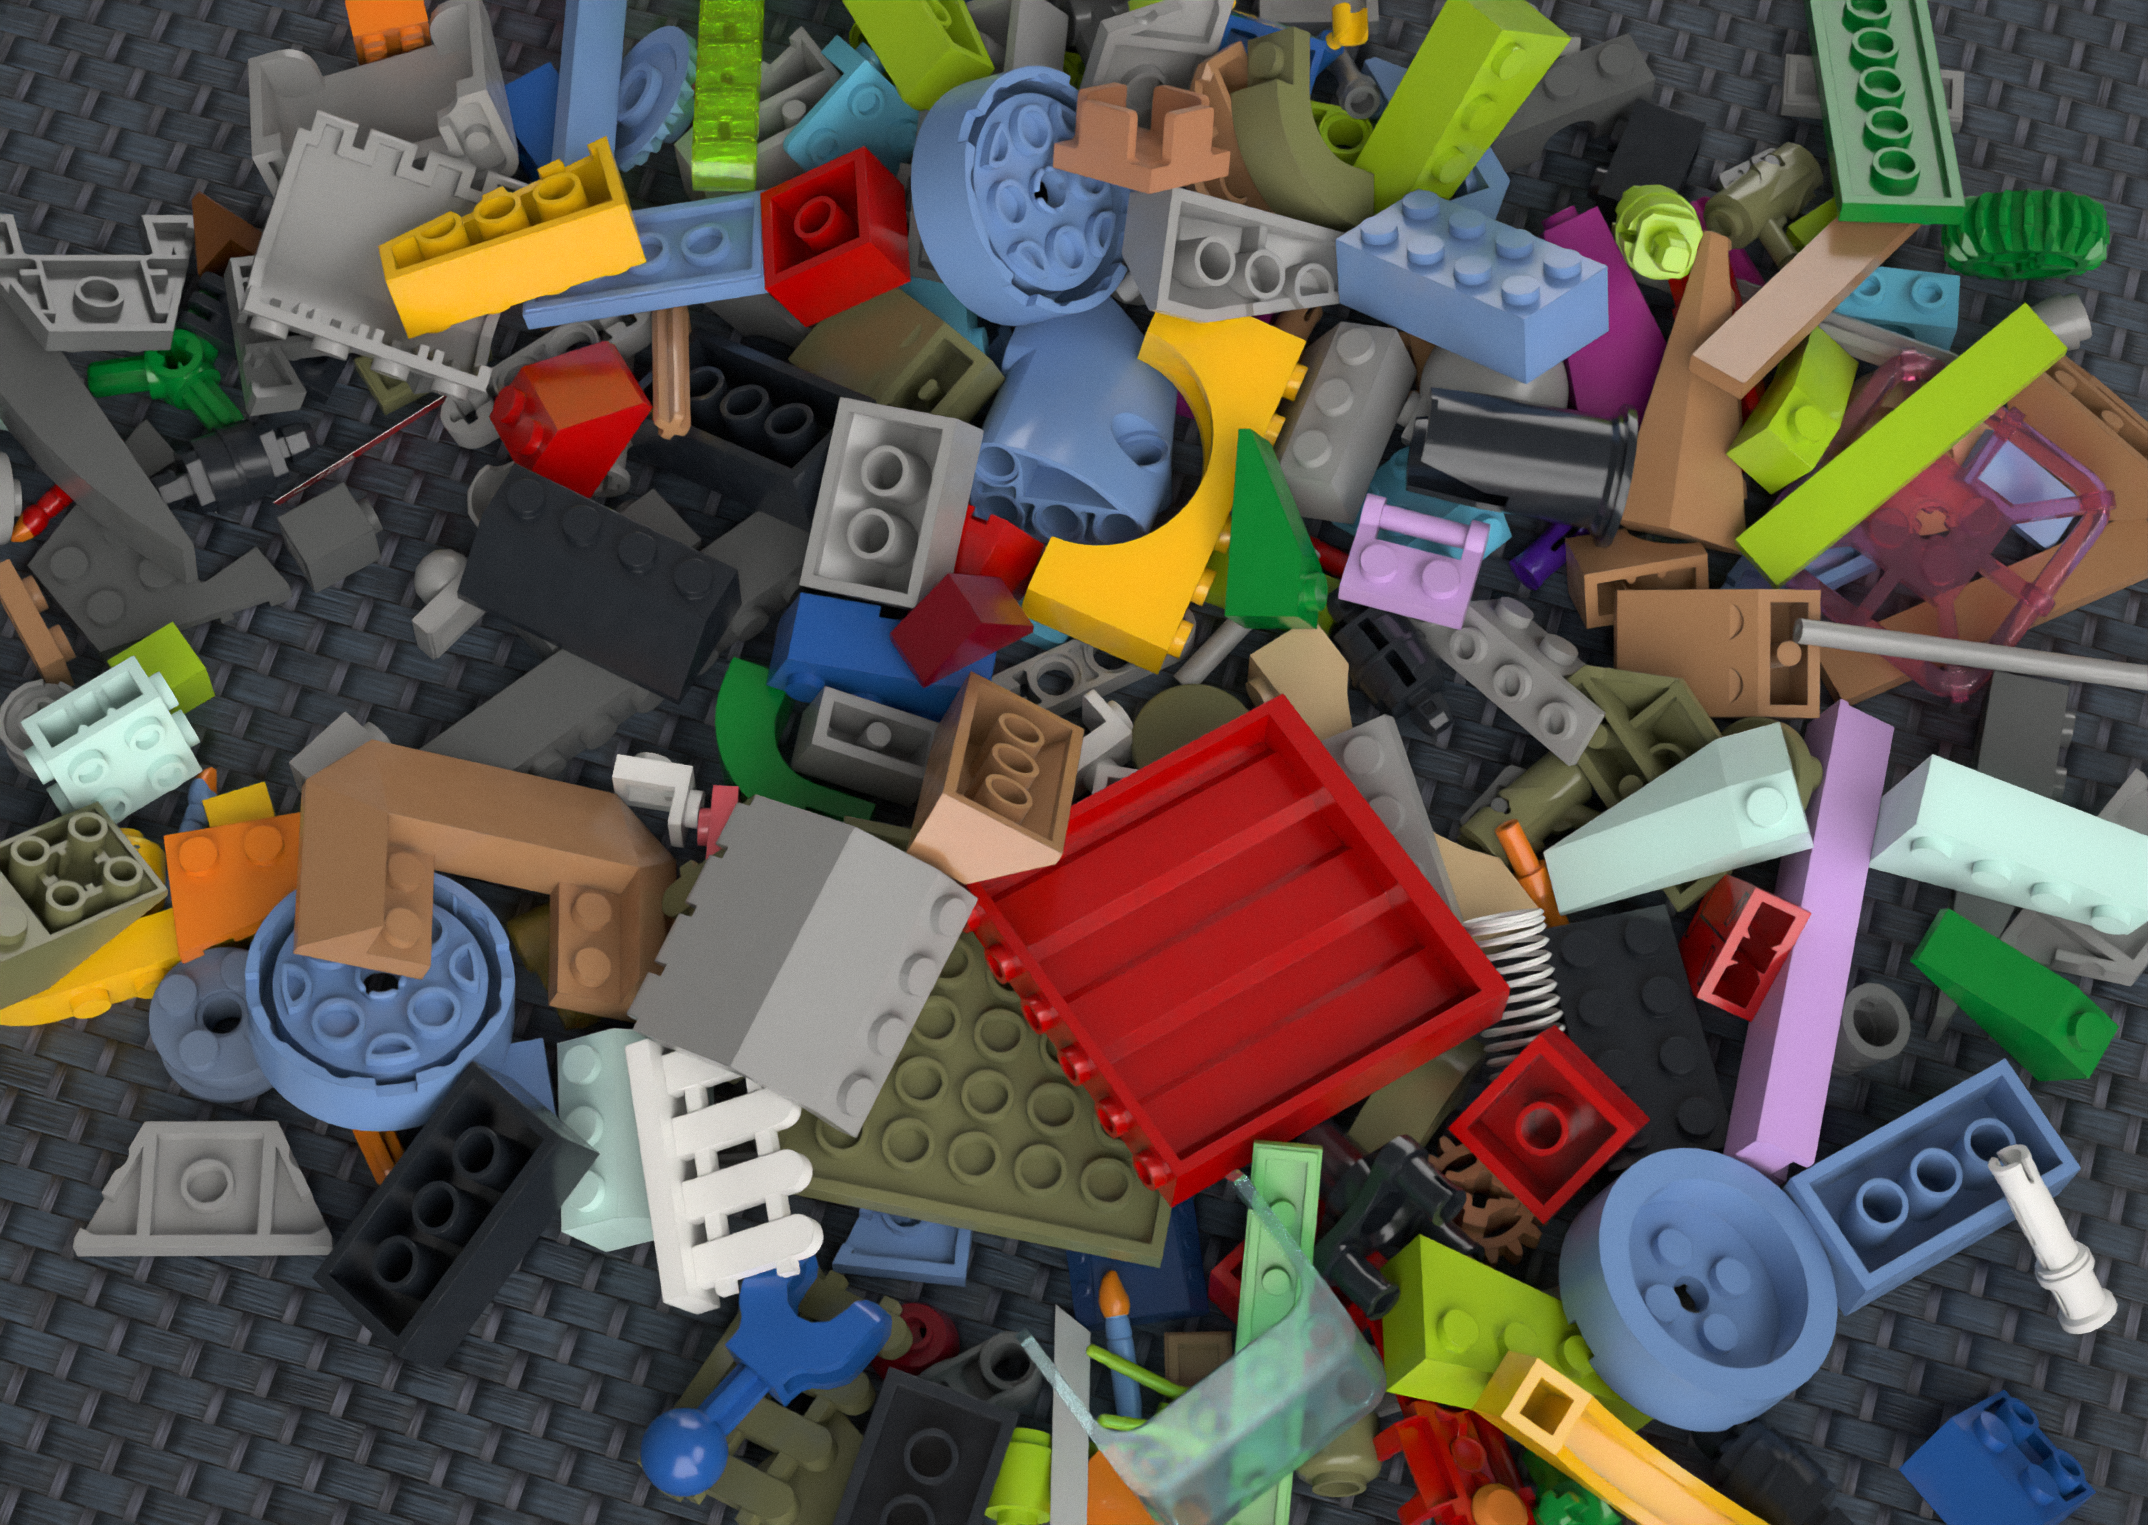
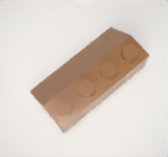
M970 671L935 730L906 853L965 885L1057 864L1063 854L1085 729Z

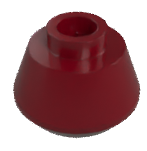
M923 1302L901 1303L903 1311L899 1316L905 1321L912 1332V1345L908 1352L900 1358L887 1360L876 1355L871 1364L883 1380L889 1367L917 1377L934 1364L959 1355L960 1342L957 1329L952 1320L942 1310L933 1305ZM921 1333L925 1334L924 1339L921 1337Z

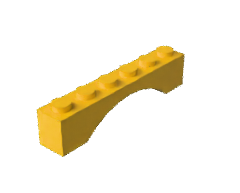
M1508 1351L1472 1408L1480 1416L1637 1525H1770L1723 1496L1659 1452L1625 1426L1591 1394L1538 1357Z

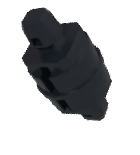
M244 418L223 427L220 425L213 426L211 432L187 440V448L173 453L179 472L174 474L173 470L169 469L152 477L150 481L170 510L186 506L185 499L189 498L195 511L205 514L213 510L215 514L219 515L239 506L249 507L252 505V501L275 493L277 485L290 480L285 460L288 459L289 462L296 463L312 455L318 448V442L309 423L294 422L277 427L278 434L275 435L268 421L259 419L250 422L249 419Z
M1339 587L1329 593L1326 603L1327 610L1340 629L1334 636L1336 648L1349 663L1348 675L1353 680V687L1361 691L1376 710L1385 709L1389 716L1394 717L1395 720L1402 718L1410 712V720L1424 734L1432 738L1450 727L1453 723L1451 708L1440 692L1435 693L1444 684L1442 671L1438 668L1441 659L1425 640L1426 635L1423 631L1416 629L1407 616L1338 599ZM1372 633L1382 648L1380 651L1369 639V634ZM1398 669L1411 684L1408 688L1396 673Z
M1755 1420L1740 1436L1736 1434L1738 1431L1737 1425H1733L1728 1430L1717 1432L1691 1431V1437L1695 1446L1711 1461L1715 1458L1719 1459L1712 1470V1483L1721 1489L1720 1493L1770 1525H1854L1838 1507L1832 1511L1828 1509L1836 1495V1485L1827 1478L1828 1471L1806 1454L1807 1450L1801 1445H1794L1775 1428L1768 1430Z

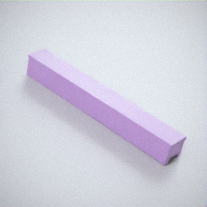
M1839 699L1821 713L1820 718H1815L1806 727L1804 742L1808 747L1810 755L1818 758L1823 768L1821 784L1811 793L1805 810L1814 848L1781 856L1774 895L1807 909L1812 914L1795 945H1793L1753 1021H1749L1723 1153L1754 1168L1778 1186L1786 1182L1790 1163L1795 1162L1808 1168L1815 1162L1894 732L1893 726L1850 706L1849 702L1843 699Z

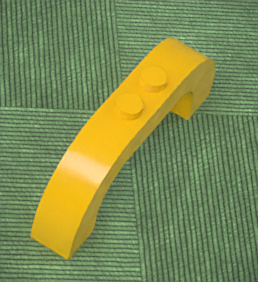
M265 781L202 800L210 827L276 816ZM173 907L138 918L49 989L1 1009L0 1025L34 1026L64 1020L73 1016L79 1019L92 1018L105 1013L111 1008L112 1004L135 997L152 999L161 980L174 966L181 962L178 954ZM255 935L238 942L231 938L207 949L219 947L244 949L251 943Z

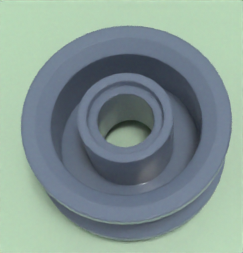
M236 947L207 949L203 951L204 956L185 964H182V961L178 963L161 980L150 1004V1034L167 1072L183 1090L197 1098L211 1102L233 1103L245 1101L273 1088L255 1059L248 1034L245 968L249 950ZM235 1017L241 1019L239 1025L231 1032L225 1034L212 1032L215 1025L225 1018Z

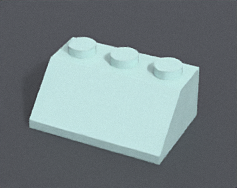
M612 1028L557 1043L559 1119L600 1153L561 1206V1232L605 1252L654 1240L624 1047L646 1038L632 1029ZM714 1086L707 1088L710 1106L714 1105Z

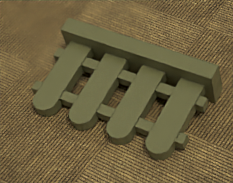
M818 1266L817 1278L798 1306L799 1317L811 1323L830 1321L854 1302L864 1299L845 1290L849 1283L843 1275L830 1270L828 1275L825 1276ZM884 1296L879 1306L891 1315L892 1329L888 1341L877 1356L887 1360H894L908 1352L912 1345L913 1336L905 1321L899 1316L903 1311L899 1302ZM741 1311L732 1321L673 1409H697L737 1366L725 1344L739 1329L742 1317ZM861 1372L850 1384L838 1388L803 1391L802 1393L815 1399L804 1416L770 1401L773 1396L767 1393L726 1437L728 1460L719 1480L708 1490L694 1496H688L686 1499L700 1505L705 1496L709 1495L740 1511L735 1517L739 1525H759L761 1522L766 1525L792 1524L800 1513L801 1503L787 1482L798 1466L809 1471L818 1472L827 1469L835 1462L838 1456V1444L825 1426L836 1409L847 1415H859L866 1412L875 1401L876 1391L867 1375ZM744 1439L777 1454L766 1473L733 1457ZM639 1457V1459L637 1460V1463H638V1464L640 1465V1467L642 1468L641 1460H640V1457ZM659 1490L660 1492L666 1494L667 1496L679 1502H681L684 1498L680 1496L670 1495Z

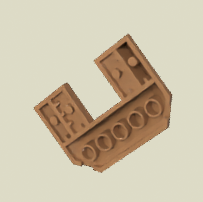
M373 739L305 780L302 785L293 954L422 980L431 967L434 870L549 894L548 1006L631 1023L637 1022L626 1014L647 973L650 972L661 976L664 967L657 964L654 960L675 922V919L663 912L662 899L667 888L676 881V859L617 794Z

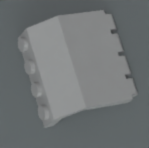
M317 109L310 130L298 127L295 132L253 259L239 313L252 318L249 328L265 335L286 340L288 332L292 331L312 338L310 349L318 353L346 361L349 351L371 358L373 362L370 369L382 375L406 381L409 372L432 379L430 390L449 398L466 402L469 392L476 395L485 393L493 368L487 367L492 338L501 313L485 314L454 324L439 333H426L408 339L385 281L378 246L449 211L463 217L473 212L475 206L482 200V195L501 186H504L508 192H515L529 184L487 170L480 191L472 189L470 187L476 171V165L429 149L422 170L411 167L417 151V144L370 128L363 150L353 147L359 124Z
M756 794L750 806L737 802L716 842L717 846L726 851L723 858L709 855L685 901L686 904L695 909L692 917L681 913L678 914L654 960L657 964L664 967L661 976L650 972L647 973L626 1014L637 1021L632 1030L644 1038L743 1076L800 1105L834 1129L856 1138L965 927L978 898L942 871L855 826Z

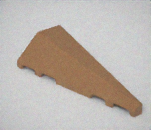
M1704 230L1637 436L1633 475L1620 525L1629 530L1681 539L1688 543L1701 542L1703 547L1707 549L1743 555L1734 544L1735 539L1746 531L1744 500L1747 499V485L1742 477V468L1725 454L1743 427L1741 400L1688 371L1691 354L1732 316V310L1735 309V293L1730 285L1728 251H1732L1731 240L1726 236Z

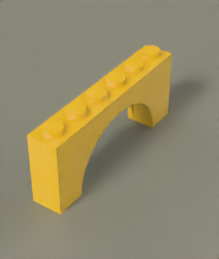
M1155 312L1146 331L1137 359L1152 366L1171 381L1191 408L1198 425L1203 449L1200 486L1189 503L1173 519L1141 538L1125 543L1095 546L1068 542L1051 536L1028 585L1021 605L1027 617L1156 675L1159 674L1167 654L1179 659L1194 626L1193 623L1183 620L1189 604L1193 602L1203 606L1217 574V571L1206 566L1214 550L1226 554L1230 545L1232 522L1230 513L1233 508L1239 429H1252L1274 447L1286 419L1275 412L1282 397L1294 402L1308 370V367L1298 363L1306 340L1251 316L1208 323H1196Z

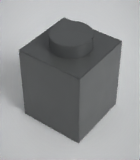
M344 482L277 517L285 546L315 593L381 559L376 534L383 531L382 525L368 500L363 498L356 502Z

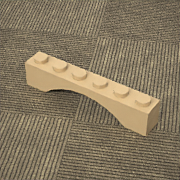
M1318 624L1317 629H1291L1250 654L1246 690L1256 707L1283 693L1320 741L1353 728L1347 696L1349 663ZM1434 833L1464 922L1498 913L1538 908L1500 858L1467 849ZM1534 927L1471 937L1475 942L1519 933ZM1515 943L1480 949L1485 955L1503 952Z

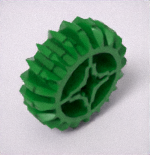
M2030 188L2020 191L2005 189L2004 192H1984L1980 196H1968L1964 199L1966 207L1962 222L1959 225L1944 224L1941 227V246L1944 247V261L1947 262V266L1964 276H1976L1980 280L1998 279L2000 282L2017 280L2021 283L2026 280H2039L2044 282L2045 279H2065L2069 275H2082L2099 267L2101 262L2106 260L2107 245L2110 244V226L2107 225L2106 211L2103 204L2087 195H2076L2071 191L2054 192L2052 189L2044 191L2031 190Z

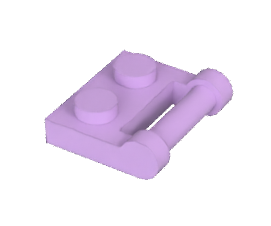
M1368 493L1339 585L1338 599L1462 630L1488 543L1491 524L1472 520L1471 524L1467 525L1388 505L1386 504V497ZM1381 528L1464 549L1461 560L1379 540L1377 539L1379 530Z

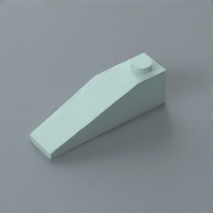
M1776 722L1715 739L1543 853L1560 916L1811 849L1814 848L1781 724Z

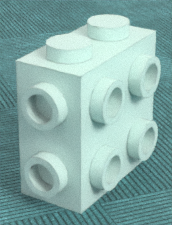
M134 655L20 722L34 744L24 750L23 753L43 785L54 778L57 783L46 790L62 816L98 801L117 824L128 815L165 793L178 788L182 783L203 771L190 749L200 743L197 734L181 709L172 715L169 710L179 705L176 697L161 673L158 671L148 677Z

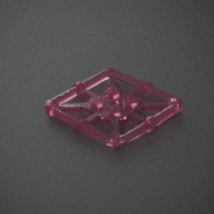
M1915 346L1898 348V355L1890 357L1875 371L1845 410L1840 428L1815 468L1788 484L1766 514L1849 447L1900 381L1905 401L1921 388L1920 378L1928 382L1946 368L1947 365L1933 356L1917 352ZM2002 406L1983 422L1993 429L1994 432L1966 468L1960 466L1947 455H1942L1829 548L1852 546L1886 571L1858 608L1805 569L1789 580L1785 586L1796 590H1821L1820 612L1835 623L1885 629L1874 621L1872 617L1897 584L1901 582L1935 607L1939 637L1959 639L1954 601L1978 571L2018 601L1986 643L2016 647L2039 616L2047 617L2056 605L2053 597L2103 533L2110 519L2111 510L2117 508L2115 492L2107 490L2105 483L2091 469L2023 421L2026 414L2015 406L2010 411ZM2007 441H2009L2077 490L2081 495L2013 504L1979 478ZM1938 510L1946 516L1944 525L1950 530L1949 535L1943 538L1940 535L1934 534L1929 540H1926L1918 534L1922 523L1916 516L1922 511L1932 514ZM2083 515L2032 583L2025 581L1990 555L2014 524ZM1880 655L1924 689L1940 697L1949 698L1951 704L1968 702V696L1976 693L1988 683L1994 671L1975 667H1967L1965 669L1964 666L1944 663L1945 671H1943L1930 661Z

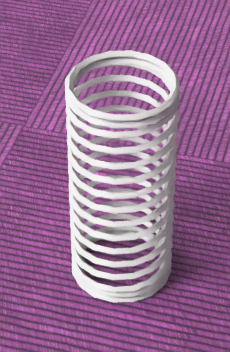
M1541 908L1498 913L1462 923L1470 936L1535 927L1499 938L1478 941L1476 944L1480 948L1511 943L1537 942L1513 950L1486 955V957L1490 961L1541 956L1526 962L1496 968L1500 975L1525 971H1543L1531 976L1507 981L1510 988L1547 985L1529 992L1509 996L1506 1004L1530 1000H1549L1523 1009L1504 1012L1502 1020L1518 1016L1553 1014L1520 1025L1485 1030L1481 1033V1036L1484 1038L1525 1030L1548 1029L1553 1025H1556L1562 1032L1566 1028L1561 1023L1553 1022L1558 1020L1563 1012L1557 1008H1549L1556 1005L1560 1000L1559 996L1547 993L1552 991L1558 983L1552 979H1543L1550 976L1555 970L1554 967L1548 964H1541L1548 961L1552 953L1546 950H1536L1544 947L1550 940L1543 935H1535L1542 932L1547 926L1543 922L1546 917L1542 915L1544 910ZM1537 1036L1486 1045L1483 1050L1495 1052L1529 1045ZM1518 1055L1491 1059L1487 1061L1486 1065L1489 1067L1507 1065ZM1502 1072L1492 1074L1489 1080L1494 1081Z

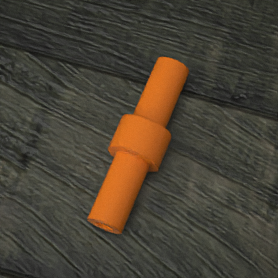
M1512 819L1499 825L1494 832L1515 871L1513 876L1537 907L1544 910L1542 915L1546 917L1543 921L1547 924L1545 929L1570 924L1566 915L1560 916L1546 861L1537 859L1519 821Z

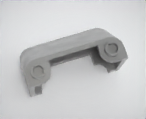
M448 0L438 5L432 12L429 20L433 45L327 76H322L317 64L309 55L298 50H277L249 58L252 158L272 196H275L297 128L300 127L309 131L317 109L359 124L353 147L363 150L368 132L372 128L417 144V151L411 167L422 170L429 149L476 165V171L470 187L472 189H481L487 170L511 178L519 165L518 146L490 19L483 1Z

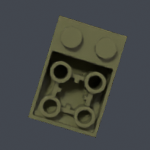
M898 287L820 321L787 359L795 367L875 399L877 404L956 418L966 423L973 419L1005 381V377L988 356L945 321Z
M98 801L0 842V1010L49 989L168 895L166 886Z

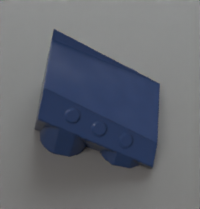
M1193 1196L1171 1209L1160 1268L1065 1249L1075 1319L1090 1332L1105 1330L1106 1318H1104L1100 1311L1098 1291L1102 1278L1109 1270L1117 1272L1129 1297L1131 1306L1127 1317L1130 1320L1131 1326L1199 1317L1209 1313Z

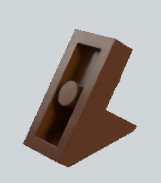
M199 191L192 198L199 279L204 272H212L224 278L230 258L255 255L262 232Z

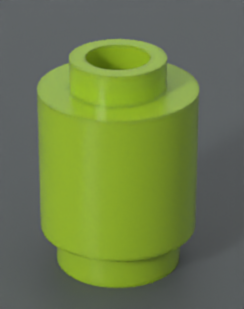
M1014 1429L985 1511L987 1517L997 1521L996 1525H1038L1050 1521L1051 1435L1035 1429Z

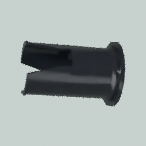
M1431 387L1429 416L1416 417L1407 459L1406 491L1473 508L1585 528L1593 536L1596 547L1606 549L1612 544L1619 529L1631 485L1637 449V410L1634 405L1624 403L1617 412L1608 417L1503 396Z

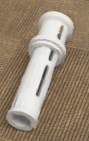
M2015 1144L1999 1150L1997 1155L2004 1166H2001L1998 1158L1991 1157L1988 1167L2004 1192L2008 1204L2034 1250V1254L2037 1257L2034 1273L2040 1286L2051 1290L2060 1308L2057 1317L2063 1330L2070 1334H2083L2102 1327L2114 1316L2118 1304L2112 1292L2102 1288L2092 1270L2095 1259L2089 1247L2072 1238L2058 1207L2038 1172L2028 1147L2022 1144Z

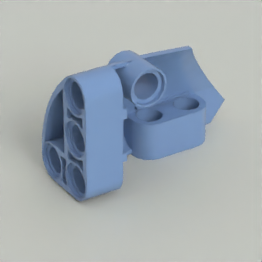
M1111 296L1100 305L1084 312L1029 325L1016 326L1003 358L1001 373L1005 377V381L1000 386L981 427L984 430L970 493L971 505L976 507L972 514L973 516L988 521L991 514L1009 521L1042 543H1048L1051 536L1064 541L1083 545H1113L1135 540L1149 534L1157 514L1167 509L1172 503L1171 462L1177 407V388L1162 373L1137 359L1144 335Z

